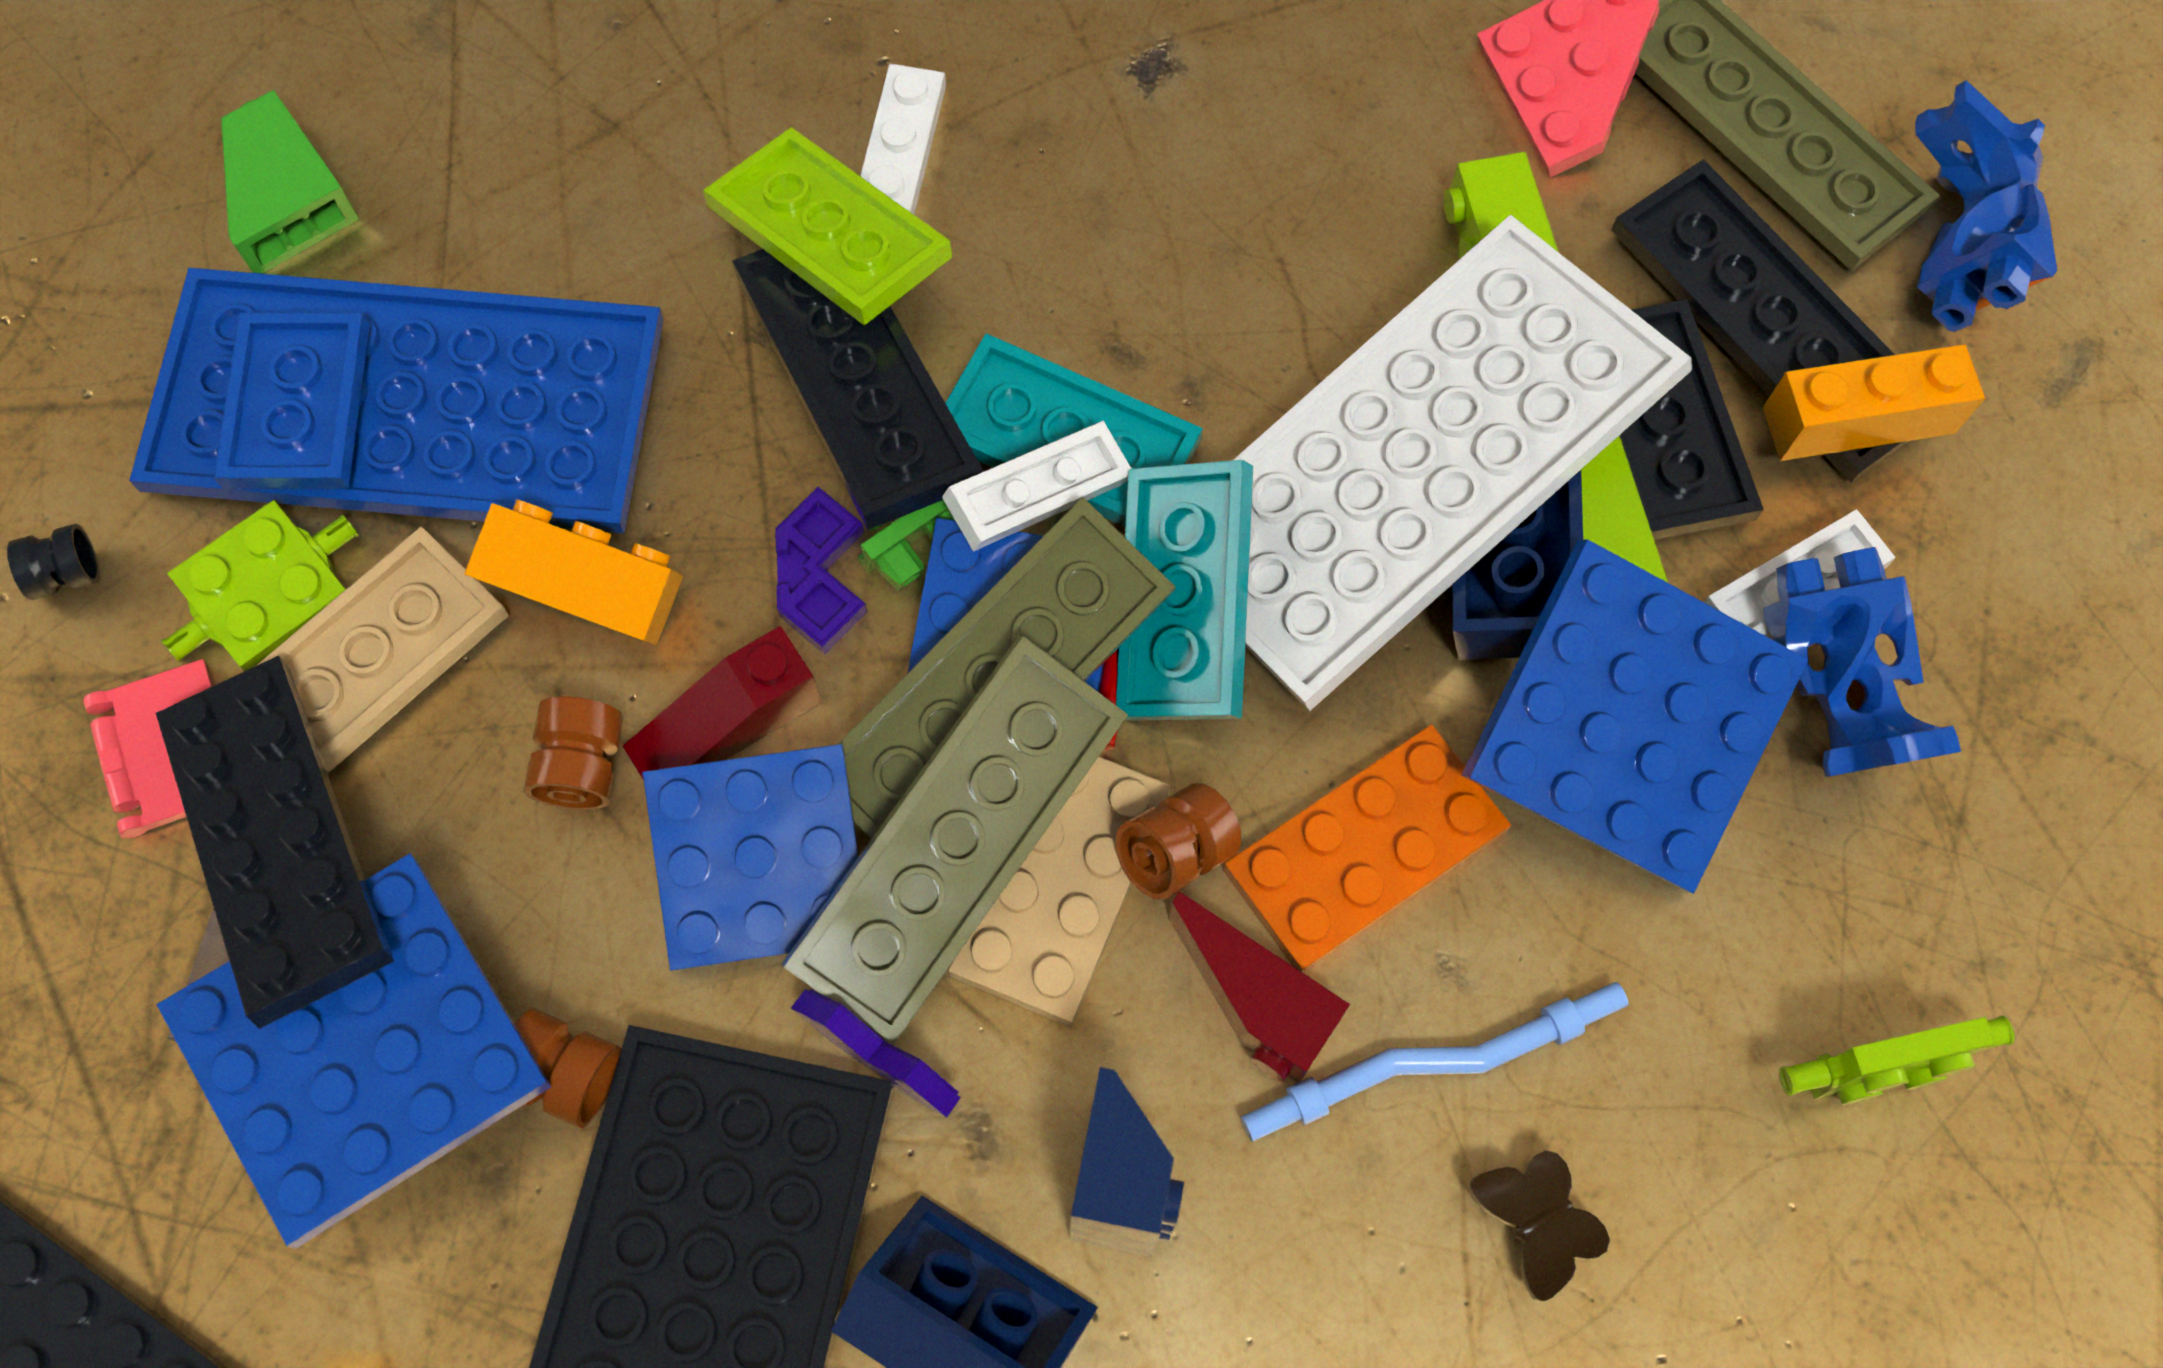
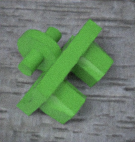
M944 500L890 521L892 524L861 544L862 554L858 556L857 560L867 573L877 569L885 580L897 591H900L918 579L926 570V566L911 548L910 544L925 534L932 541L936 518L953 521L955 519Z

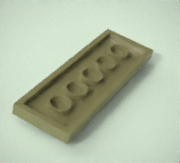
M1659 0V13L1652 31L1648 32L1639 55V63L1635 73L1851 271L1855 270L1933 207L1940 196L1934 189L1721 0Z
M1082 497L838 743L844 744L854 822L871 839L1018 636L1026 637L1086 682L1176 590V587Z
M1018 636L782 962L783 967L822 995L841 1003L865 1025L895 1044L1128 714L1026 637Z

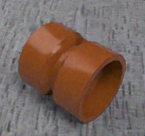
M560 696L541 700L538 705L532 739L542 749L531 753L523 789L526 796L543 804L566 809L593 810L607 807L610 803L614 774L611 771L612 763L605 758L615 755L618 751L623 723L622 713L611 705L581 697Z
M1192 783L1163 800L1158 806H1152L1122 824L1115 837L1116 853L1125 874L1142 893L1153 899L1165 900L1197 880L1199 875H1205L1237 855L1241 846V829L1233 809L1216 789L1203 783Z
M536 1008L527 1010L517 1020L515 1026L552 1087L525 1104L530 1106L543 1099V1112L576 1128L583 1129L597 1116L607 1100L622 1048L587 1031L573 1038L568 1033L567 1022Z

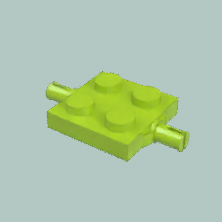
M272 500L167 573L186 597L190 613L194 619L167 638L162 639V643L174 658L180 662L182 658L211 639L214 643L225 648L244 671L255 667L346 590L335 577L332 563L328 556L353 538L358 537L359 534L344 515L341 514L338 519L311 537L307 531L294 525L275 500Z
M1999 1016L1991 1020H1987L1986 1017L1852 1047L1834 1057H1831L1829 1054L1819 1055L1817 1060L1788 1067L1783 1066L1779 1069V1079L1783 1090L1788 1096L1811 1090L1814 1099L1838 1094L1842 1105L1853 1104L1883 1095V1090L1905 1085L1906 1090L1917 1089L1947 1080V1075L1974 1068L1975 1064L1972 1056L1982 1050L2013 1044L2015 1039L2014 1030L2010 1021L2005 1016Z

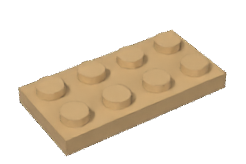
M422 526L259 663L261 664L279 655L290 669L327 774L509 616L503 605L475 578L464 575L466 569Z
M1098 757L956 956L948 970L949 977L1072 1028L1132 885V882L1122 869L1116 853L1115 837L1117 831L1128 820L1152 806H1158L1159 803L1168 798L1171 792V785Z

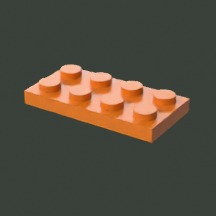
M1432 724L1224 864L1223 871L1292 966L1302 973L1315 966L1503 836L1511 827L1509 821L1483 788L1461 776L1465 768L1464 764Z

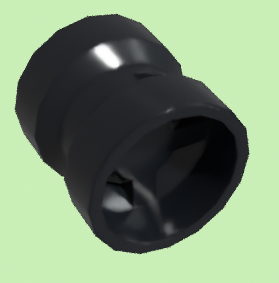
M76 523L53 530L49 538L38 539L30 535L14 539L8 543L7 558L12 576L21 593L31 601L54 594L56 588L64 584L77 589L98 582L99 565L94 548L86 532Z

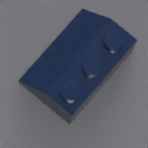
M1581 470L1453 583V635L1459 660L1520 657L1577 540H1583Z
M1103 1067L1099 1069L1072 1206L1070 1240L1151 1257L1157 1241L1169 1242L1174 1226L1177 1225L1184 1181L1170 1179L1174 1161L1173 1156L1113 1069Z
M921 1195L859 1271L831 1332L886 1368H1063L1098 1307Z

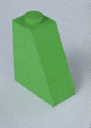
M274 90L243 104L240 108L221 118L229 238L252 273L263 274L359 220L341 186Z

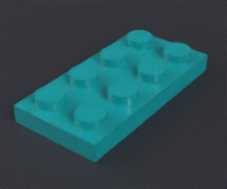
M985 333L945 402L977 460L992 468L1102 421L1106 424L1131 469L1189 464L1202 440L1203 428L987 333ZM1128 481L1119 487L1087 500L1104 518L1126 527Z
M1244 460L1129 469L1125 538L1176 587V590L1119 647L1116 706L1128 714L1125 719L1126 721L1242 719L1253 465Z

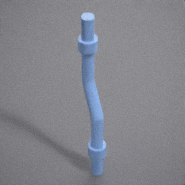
M1614 982L1575 1001L1565 997L1541 1008L1540 1017L1477 1046L1389 1048L1317 1082L1313 1077H1309L1286 1088V1096L1241 1116V1122L1249 1139L1253 1142L1296 1121H1300L1302 1125H1307L1329 1114V1106L1396 1075L1485 1073L1552 1041L1557 1045H1562L1583 1035L1586 1025L1627 1007L1628 998L1621 985Z

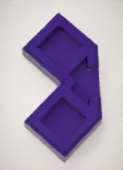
M817 487L775 528L778 585H776L777 611L782 620L825 655L867 613L866 603L826 571L865 531L860 520L821 488Z
M804 989L792 1005L791 1009L835 1046L882 1079L893 1081L895 1088L909 1098L946 1118L961 1097L957 1095L959 1092L926 1063L884 1041L841 1003L812 989L809 991Z

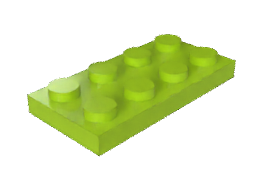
M792 127L703 190L708 208L864 326L953 258L949 239Z

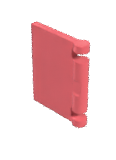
M204 659L108 691L93 692L83 698L88 714H102L110 711L113 707L116 714L114 716L99 717L90 723L113 811L116 813L129 812L138 808L139 805L142 809L143 814L128 816L117 822L121 838H135L143 835L148 830L186 817L156 713L214 686L208 665Z

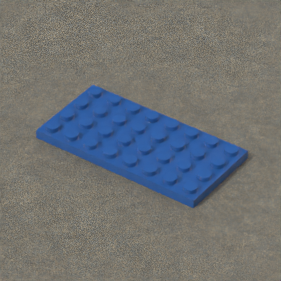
M188 268L129 481L139 492L264 503L275 500L277 504L485 522L492 503L512 510L516 499L552 512L553 515L549 524L559 528L572 529L575 521L605 532L625 534L664 318L660 307ZM362 312L370 327L349 489H223L214 479L239 313Z

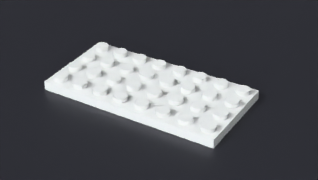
M1509 215L1234 459L1244 460L1253 465L1245 647L1310 712L1692 371L1691 357L1516 218Z

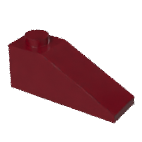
M780 625L721 660L626 742L623 748L642 779V772L723 761L822 702L813 674Z
M1179 891L1172 901L1169 920L1242 1046L1253 1053L1250 1061L1260 1071L1279 1082H1284L1287 1076L1297 1083L1302 1081L1350 1004Z

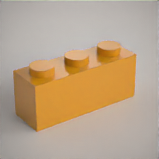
M1964 344L1788 371L1763 406V410L1779 460L1785 461L1956 434L1986 398L1967 346Z
M516 499L512 510L494 503L491 504L464 575L657 646L683 579V575L667 568L671 556L634 543L631 553L608 546L611 534L575 521L571 532L549 524L553 515L552 512Z

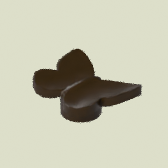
M1547 1150L1535 1155L1530 1160L1524 1174L1516 1168L1504 1167L1479 1174L1468 1184V1191L1473 1200L1490 1216L1509 1225L1512 1236L1521 1245L1520 1265L1522 1277L1527 1291L1532 1299L1537 1302H1545L1553 1298L1568 1284L1576 1270L1574 1259H1596L1607 1252L1610 1242L1606 1227L1595 1215L1586 1210L1573 1208L1572 1202L1568 1200L1572 1180L1567 1163L1558 1153Z

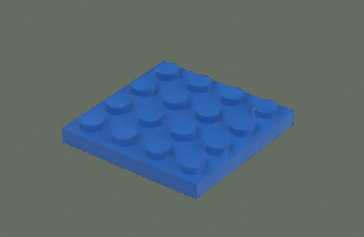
M1588 539L1577 540L1461 776L1683 891L1694 894L1809 659Z
M411 853L365 880L394 962L261 1029H258L245 1015L230 961L156 1004L286 1246L297 1249L552 1087L419 862Z

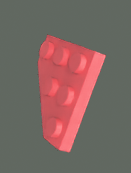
M1544 0L1477 33L1479 47L1549 178L1603 153L1620 102L1624 101L1638 66L1639 55L1648 32L1652 31L1658 16L1659 0Z

